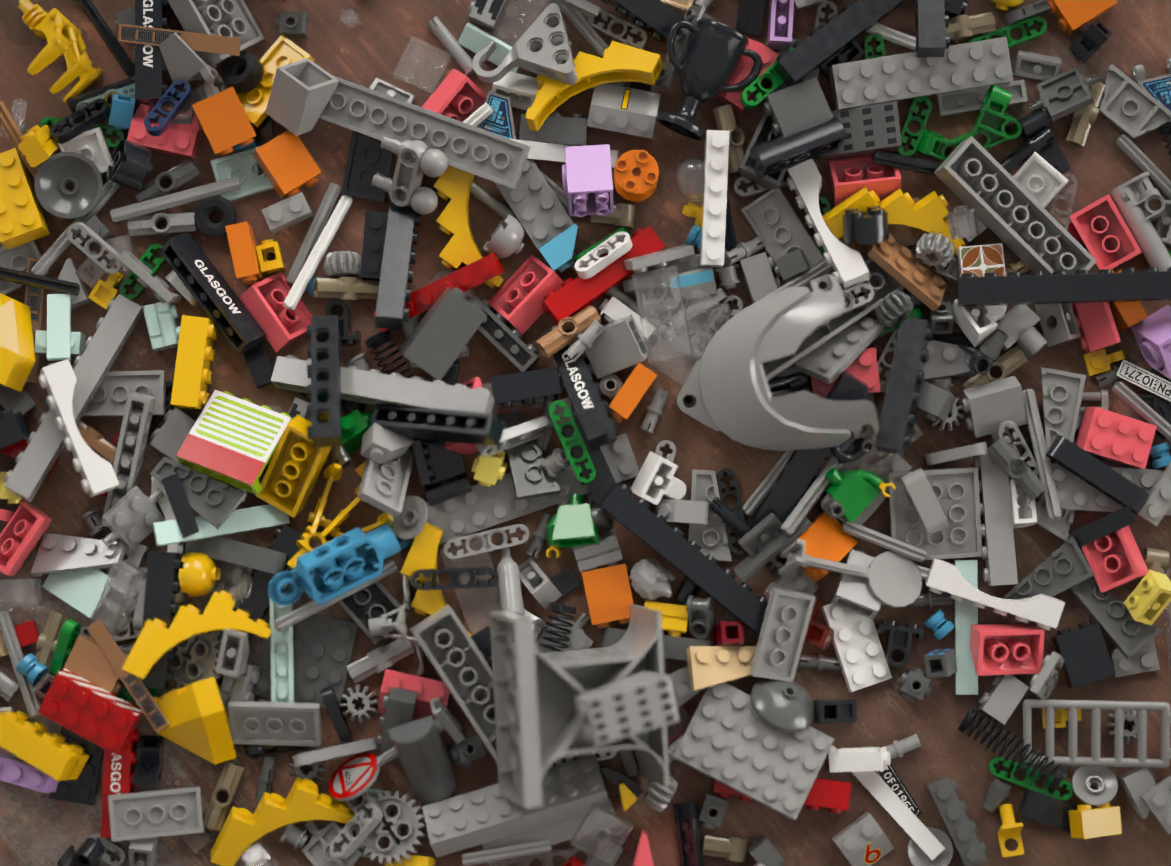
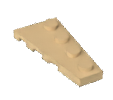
M689 646L686 648L691 693L703 688H710L721 683L752 676L750 669L756 646Z

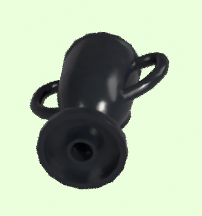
M699 19L697 27L687 20L675 22L667 35L666 48L669 60L680 73V84L685 96L675 113L658 112L655 118L656 121L680 135L697 141H704L706 132L695 122L701 103L712 100L720 92L743 90L757 79L762 69L761 56L753 50L745 49L749 44L748 38L737 30L711 19ZM686 28L694 34L687 48L683 64H681L675 54L674 42L679 30ZM741 57H750L754 61V65L749 76L737 84L726 85Z

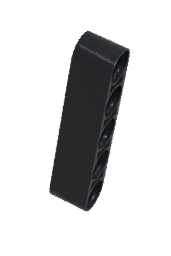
M1057 435L1045 454L1048 458L1124 508L1130 506L1132 513L1138 514L1150 496L1147 491L1060 435Z

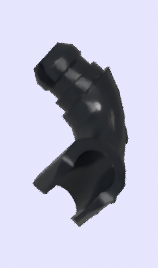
M857 438L853 443L855 449L852 452L835 447L832 451V456L837 458L838 463L841 464L854 462L869 452L872 445L868 442L863 447L864 438Z

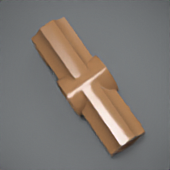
M588 305L571 318H563L559 322L558 327L536 341V346L544 357L549 358L565 346H571L578 339L579 333L583 334L594 320L600 323L601 317L593 306Z
M79 420L76 427L82 439L92 451L113 466L117 447L104 439L105 436L90 425L87 426Z

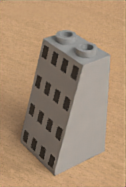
M642 671L575 698V710L580 719L582 738L586 743L596 746L679 721L670 677L653 672Z

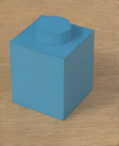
M120 94L113 95L108 125H113V128L118 130L130 129L136 102L135 97Z

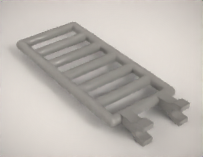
M1025 699L1023 701V748L1030 744L1026 756L1032 750V708H1046L1045 756L1041 757L1039 763L1046 756H1049L1046 765L1052 760H1055L1054 765L1061 764L1066 766L1168 768L1170 765L1171 706L1167 702ZM1055 709H1069L1068 757L1054 756ZM1078 709L1092 710L1091 757H1077ZM1101 710H1115L1114 758L1100 757ZM1124 710L1138 711L1137 758H1123ZM1147 711H1161V759H1147ZM1031 753V755L1027 758V760L1024 762L1025 764L1028 763L1029 759H1030L1031 756H1032V753Z

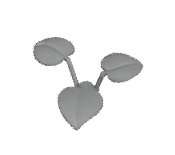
M399 570L397 572L403 579L405 596L403 605L387 614H381L379 618L368 619L370 636L383 635L384 638L401 639L403 644H406V641H412L417 649L420 662L416 675H422L424 673V651L416 638L407 636V628L404 623V610H410L411 605L409 582L406 575ZM399 613L396 622L392 623V618L387 619ZM394 627L400 633V635L391 634L389 632H393Z

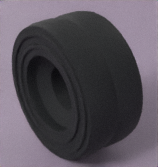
M242 51L240 56L233 55L226 61L222 68L221 76L229 88L233 86L236 93L244 94L253 90L260 83L264 69L254 55Z
M213 196L203 200L195 211L197 227L202 233L210 237H220L227 234L225 226L236 224L237 212L234 205L228 199L220 196ZM213 210L221 213L222 219L219 223L213 222L210 218Z

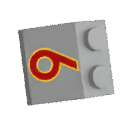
M868 812L831 838L851 866H872L894 849L883 830Z

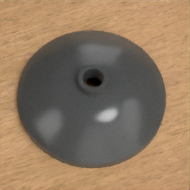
M60 152L52 155L41 164L35 176V193L40 204L49 213L60 218L74 219L88 214L98 204L102 195L103 182L98 168L89 158L76 152ZM73 183V190H66V184Z
M762 678L756 682L751 691L750 700L754 711L762 721L777 730L784 732L805 730L810 726L815 717L814 702L811 696L795 681L787 682Z

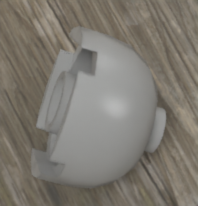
M508 213L507 217L503 218L491 234V240L489 242L486 241L483 250L489 254L495 252L497 257L501 259L508 258L513 253L517 255L525 245L522 243L524 229L521 223Z

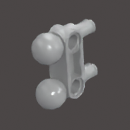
M389 135L384 136L381 148L398 155L394 177L390 179L377 173L374 175L371 185L388 192L391 201L397 206L403 207L407 205L421 215L432 213L438 205V197L432 189L420 187L423 174L434 178L444 174L448 167L447 157L438 149L429 150L426 144L420 140H406L402 142Z

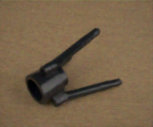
M959 344L958 347L972 357L969 361L970 371L952 375L949 379L956 380L969 376L975 377L977 373L985 374L993 367V364L990 363L987 357L980 356L977 352Z
M802 372L774 378L767 382L769 389L786 384L790 392L804 391L803 389L809 386L807 377Z

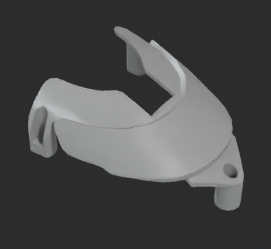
M826 274L811 280L809 283L810 290L807 287L798 286L785 288L754 305L744 308L728 320L714 334L704 350L702 359L695 363L682 389L678 392L676 403L680 410L715 431L721 430L737 442L764 450L792 451L837 446L851 437L850 433L855 439L877 435L879 431L875 405L871 401H833L820 398L808 391H799L772 398L762 366L763 362L794 354L810 332L845 310L846 302L837 279L831 274ZM821 281H824L826 283L825 289L819 288V283ZM687 396L692 397V402L690 404H687L685 402V398ZM866 425V432H860V428Z

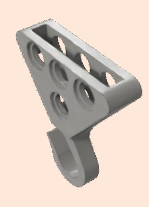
M555 3L549 4L514 44L511 51L496 69L492 71L481 69L482 64L497 48L494 40L485 48L479 50L472 62L476 76L481 81L487 83L501 80L514 67H520L568 85H573L578 80L564 18L559 6Z

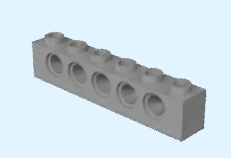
M137 392L128 394L113 465L119 485L117 488L108 491L103 515L134 486H138L156 399L154 396ZM102 518L101 526L109 527V524Z

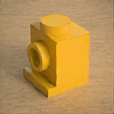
M273 239L260 242L261 245L256 246L261 272L264 275L286 270L280 244L277 241L274 242ZM270 253L275 254V258L272 261L267 259Z

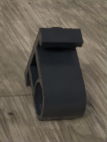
M332 300L326 306V316H331L333 309L336 307L343 308L342 316L338 317L340 322V340L344 346H355V342H361L360 331H354V335H350L349 308L341 300ZM321 340L320 343H324L328 340Z
M883 620V624H877L876 631L877 633H883V630L887 629L884 653L886 661L891 666L902 667L908 662L910 657L912 634L916 633V638L923 639L924 630L919 629L918 624L906 623L905 627L896 626V621ZM896 649L902 653V659L899 662H894L891 658L892 652Z
M87 838L77 851L74 850V846L70 845L58 860L57 865L98 866L105 851L104 846L94 838Z

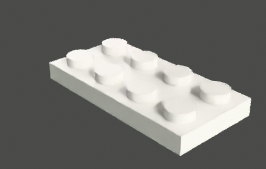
M832 603L821 606L837 658L842 667L848 691L853 692L891 679L892 676L873 619Z

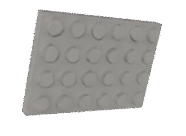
M721 683L707 688L672 758L795 821L834 738L811 726L799 732L777 730L759 718L752 707L750 695L727 683Z

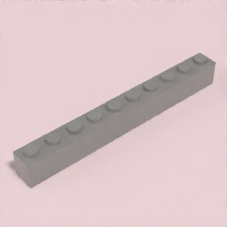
M118 294L116 299H111L107 306L108 313L105 318L101 317L95 327L97 329L93 337L90 336L84 345V348H86L82 356L78 355L73 363V367H75L73 372L77 379L72 398L73 417L76 425L144 313L142 306ZM51 408L48 413L44 412L38 422L40 424L38 430L30 434L27 440L29 445L25 451H21L15 461L17 463L13 471L10 470L4 478V487L7 491L30 503L65 446L64 438L66 436L63 430H59L55 420L57 414L55 409Z
M286 355V357L277 356L271 382L278 389L307 393V385H311V378L308 379L307 365H311V359L305 361L299 360V358L292 355ZM356 366L341 367L342 400L371 405L388 404L479 413L492 412L495 399L489 390L482 387L470 389L463 384L446 385L445 382L440 380L428 382L417 376L405 378L398 373L387 375L375 369L364 371ZM323 379L320 383H325L328 379Z

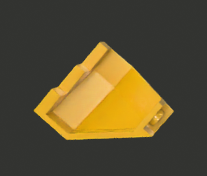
M0 293V383L21 392L35 364L30 306Z
M214 677L189 684L184 688L176 689L163 694V696L153 698L170 723L159 731L158 735L213 765L237 758Z

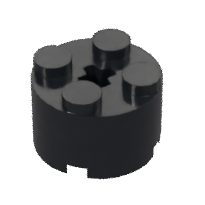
M121 140L111 156L114 161L113 166L108 165L107 179L124 187L139 191L142 187L144 176H148L151 173L153 163L150 162L153 151L132 141Z
M869 206L867 211H858V208L845 209V214L842 215L844 243L851 244V240H857V245L880 243L883 242V238L889 240L888 212L885 209H881L880 206Z

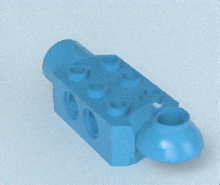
M387 523L368 533L357 527L297 557L294 570L280 572L272 578L268 587L269 597L273 603L287 606L296 602L305 591L310 598L322 605L381 575L384 560L401 551L399 543Z

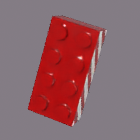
M67 669L57 672L37 713L115 755H119L125 750L143 715L142 710Z

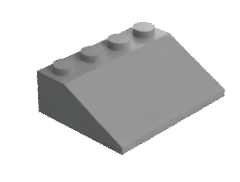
M167 0L186 32L241 38L240 52L265 39L244 0ZM196 51L199 57L211 67L233 56Z

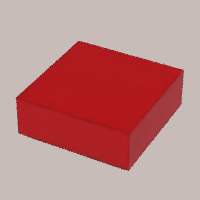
M35 620L14 626L21 648L37 643L40 635Z

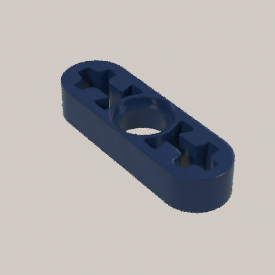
M181 79L174 81L147 115L144 125L149 135H162L191 98L192 91L187 81ZM183 88L185 89V92H184V93H183V92H180L179 94L177 93V90H178V89H179V90H182ZM165 104L174 105V109L170 112H164L162 107ZM151 123H159V126H153V128L151 127Z

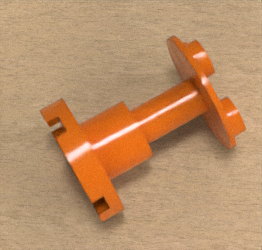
M630 150L620 156L615 164L613 182L614 188L621 198L632 203H641L653 195L659 175V167L654 157L645 150Z

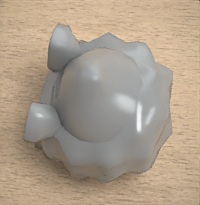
M655 558L640 560L633 566L629 576L631 587L648 601H653L663 596L669 598L672 595L669 581H674L676 578L673 573L665 570Z

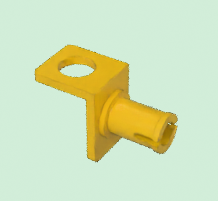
M1012 804L1000 805L998 808L1002 826H1000L997 835L1001 855L1003 858L1023 855L1024 848L1020 833L1023 823L1015 822ZM1014 839L1018 844V848L1015 851L1007 850L1005 847L1006 840Z

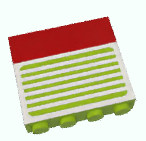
M215 390L177 452L176 457L180 464L196 472L259 495L262 486L258 479L278 446L286 425L292 418L287 413L274 412L266 405L258 406L247 398L239 399L228 391L223 393Z

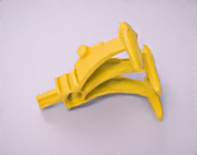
M20 0L18 8L24 13L21 19L39 38L47 40V46L32 61L27 71L33 76L50 65L63 53L67 64V71L52 85L49 91L52 94H56L78 76L80 77V81L63 99L67 104V99L78 96L91 84L99 80L104 70L100 67L97 69L92 68V61L88 58L81 30L74 26L56 8L47 13L38 4L33 5L30 0Z
M332 463L324 469V478H327L322 496L318 499L314 512L310 511L307 522L312 523V525L305 528L306 533H303L300 536L301 540L296 542V546L300 550L286 563L291 570L295 569L297 557L313 550L309 546V540L315 539L321 546L329 542L325 539L328 534L334 539L343 535L344 533L340 532V524L349 516L348 513L362 500L358 498L361 486L359 484L355 489L357 497L345 510L342 509L333 520H327L322 515L328 501L327 496L332 482H337L342 476L343 467L339 464ZM383 512L378 516L379 518H377L376 523L361 530L368 533L385 523L392 528L393 516ZM318 525L325 529L322 533L316 532Z

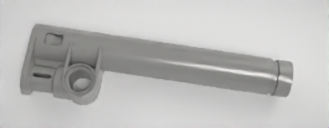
M1145 172L1113 189L1109 194L1150 267H1157L1158 271H1167V268L1171 267V256L1151 222L1164 214L1166 205L1158 189L1154 188L1149 180L1150 173ZM1158 201L1162 206L1159 210L1153 211L1149 208L1150 203Z

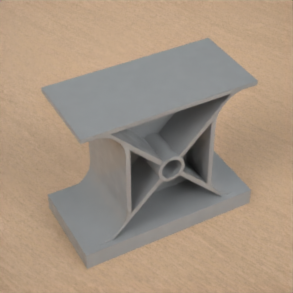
M630 604L628 629L624 636L614 645L603 648L541 653L534 642L532 618L509 610L490 611L500 794L523 808L542 807V778L547 768L555 760L569 755L633 749L636 755L639 775L664 787H670L667 725L596 746L586 743L582 738V727L575 710L576 697L642 671L664 675L660 611Z

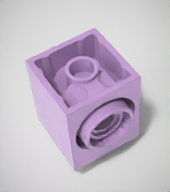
M610 144L565 147L566 164L562 165L563 194L568 196L569 216L584 217L586 215L604 216L613 214Z
M1167 304L1133 325L1131 329L1145 363L1171 380V306Z

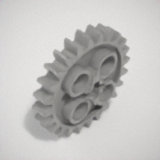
M220 632L196 635L189 638L187 644L183 641L173 647L175 648V659L171 661L170 670H173L174 674L172 684L177 683V689L211 677L220 678L219 673H216L220 645L222 643V640H217Z
M387 790L386 797L382 792H378V799L374 796L371 797L383 811L385 819L382 818L378 828L373 830L358 848H366L363 854L365 856L372 854L370 859L372 861H376L379 858L380 864L384 865L386 859L389 865H393L394 859L397 863L401 864L402 856L409 860L410 851L417 853L415 845H423L419 841V837H426L421 832V829L426 828V825L421 823L425 819L424 815L418 814L422 807H414L417 801L414 799L409 801L410 796L407 794L402 796L399 791H396L393 796V792ZM397 806L398 813L392 818L390 810ZM366 809L365 811H367V812L370 814V816H371L370 819H371V818L373 817L372 811L369 810V809ZM386 821L388 823L393 824V826H391V830L393 831V833L387 831L389 829V825L386 823ZM408 825L409 833L403 837L401 830L404 826ZM357 826L353 830L360 832V827ZM394 834L396 835L397 838H399V840H400V842H401L400 845L397 844V840H396ZM385 838L390 839V845L387 849H384L382 846Z

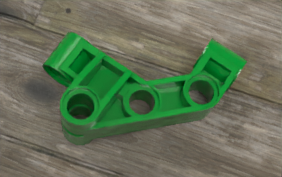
M990 85L971 131L952 139H947L938 133L925 129L916 150L945 161L947 156H945L944 151L948 146L957 147L962 141L971 136L974 138L977 134L985 135V141L981 144L984 149L1009 139L1017 138L1022 130L1020 123L1011 115L1004 113L1011 100L1012 93ZM1012 122L1014 124L1013 129L1006 132L1005 126Z

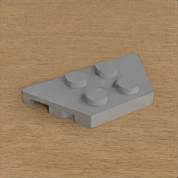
M1113 64L1109 66L1099 106V113L1132 140L1156 130L1160 125L1171 121V111L1116 66Z

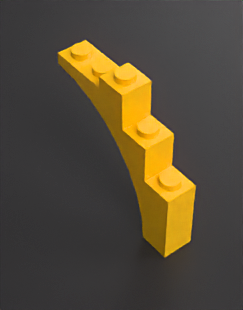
M612 41L609 48L605 49L602 58L579 51L576 58L573 59L578 76L577 82L573 85L537 74L536 80L540 89L536 92L535 101L525 114L529 129L538 132L545 120L558 106L586 89L620 81L655 85L663 69L661 56Z
M448 165L445 173L439 177L434 187L438 189L436 194L444 200L451 199L436 221L441 224L438 227L440 230L448 235L451 232L454 234L439 255L443 259L441 263L452 270L454 267L460 269L463 263L467 266L483 258L474 241L469 223L468 203L470 188L475 175ZM498 275L484 283L494 288L495 285L501 287L505 280Z
M865 186L822 216L830 232L839 239L844 236L842 215L845 214V209L858 208V211H867L869 206H880L881 209H885L888 212V224H903L919 228L928 233L933 231L935 234H939L941 232L943 237L949 236V241L954 243L953 252L957 257V248L966 245L959 234L955 236L951 231L954 226L946 217L950 214L946 208L949 206V203L943 194L938 196L935 191L915 203L908 192L903 194L901 189H898L879 202L880 199L874 190L869 192Z
M427 522L425 523L422 531L415 537L401 570V573L406 575L407 580H410V575L415 570L437 569L439 544L444 529ZM433 572L430 573L431 577L429 578L422 577V575L420 574L419 578H416L415 581H421L420 586H422V582L430 581L431 586H433ZM417 590L411 604L415 608V612L427 616V613L432 615L447 605L441 590Z
M223 590L220 593L215 591L203 615L199 614L200 610L188 604L187 607L181 605L169 629L166 628V623L156 618L154 621L148 619L122 669L144 680L153 665L167 651L196 635L213 631H224L227 628L238 632L250 633L268 640L272 630L269 629L270 625L260 619H257L255 622L248 618V613L237 609L236 612L233 611L236 604L232 600L233 595Z
M296 777L286 799L276 793L264 792L254 814L245 808L232 807L211 849V862L220 866H234L239 857L252 843L266 833L284 825L308 820H328L348 824L356 814L345 801L334 800L327 794H318V785L312 780Z

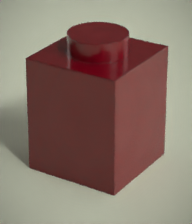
M742 621L719 622L712 629L714 646H741L744 644Z

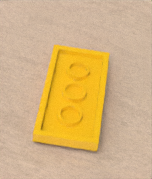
M282 34L260 59L264 69L260 83L248 93H237L250 122L257 127L267 117L265 112L277 67L306 58L314 61L308 53Z

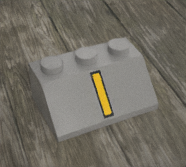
M607 83L595 86L587 126L652 139L661 94Z

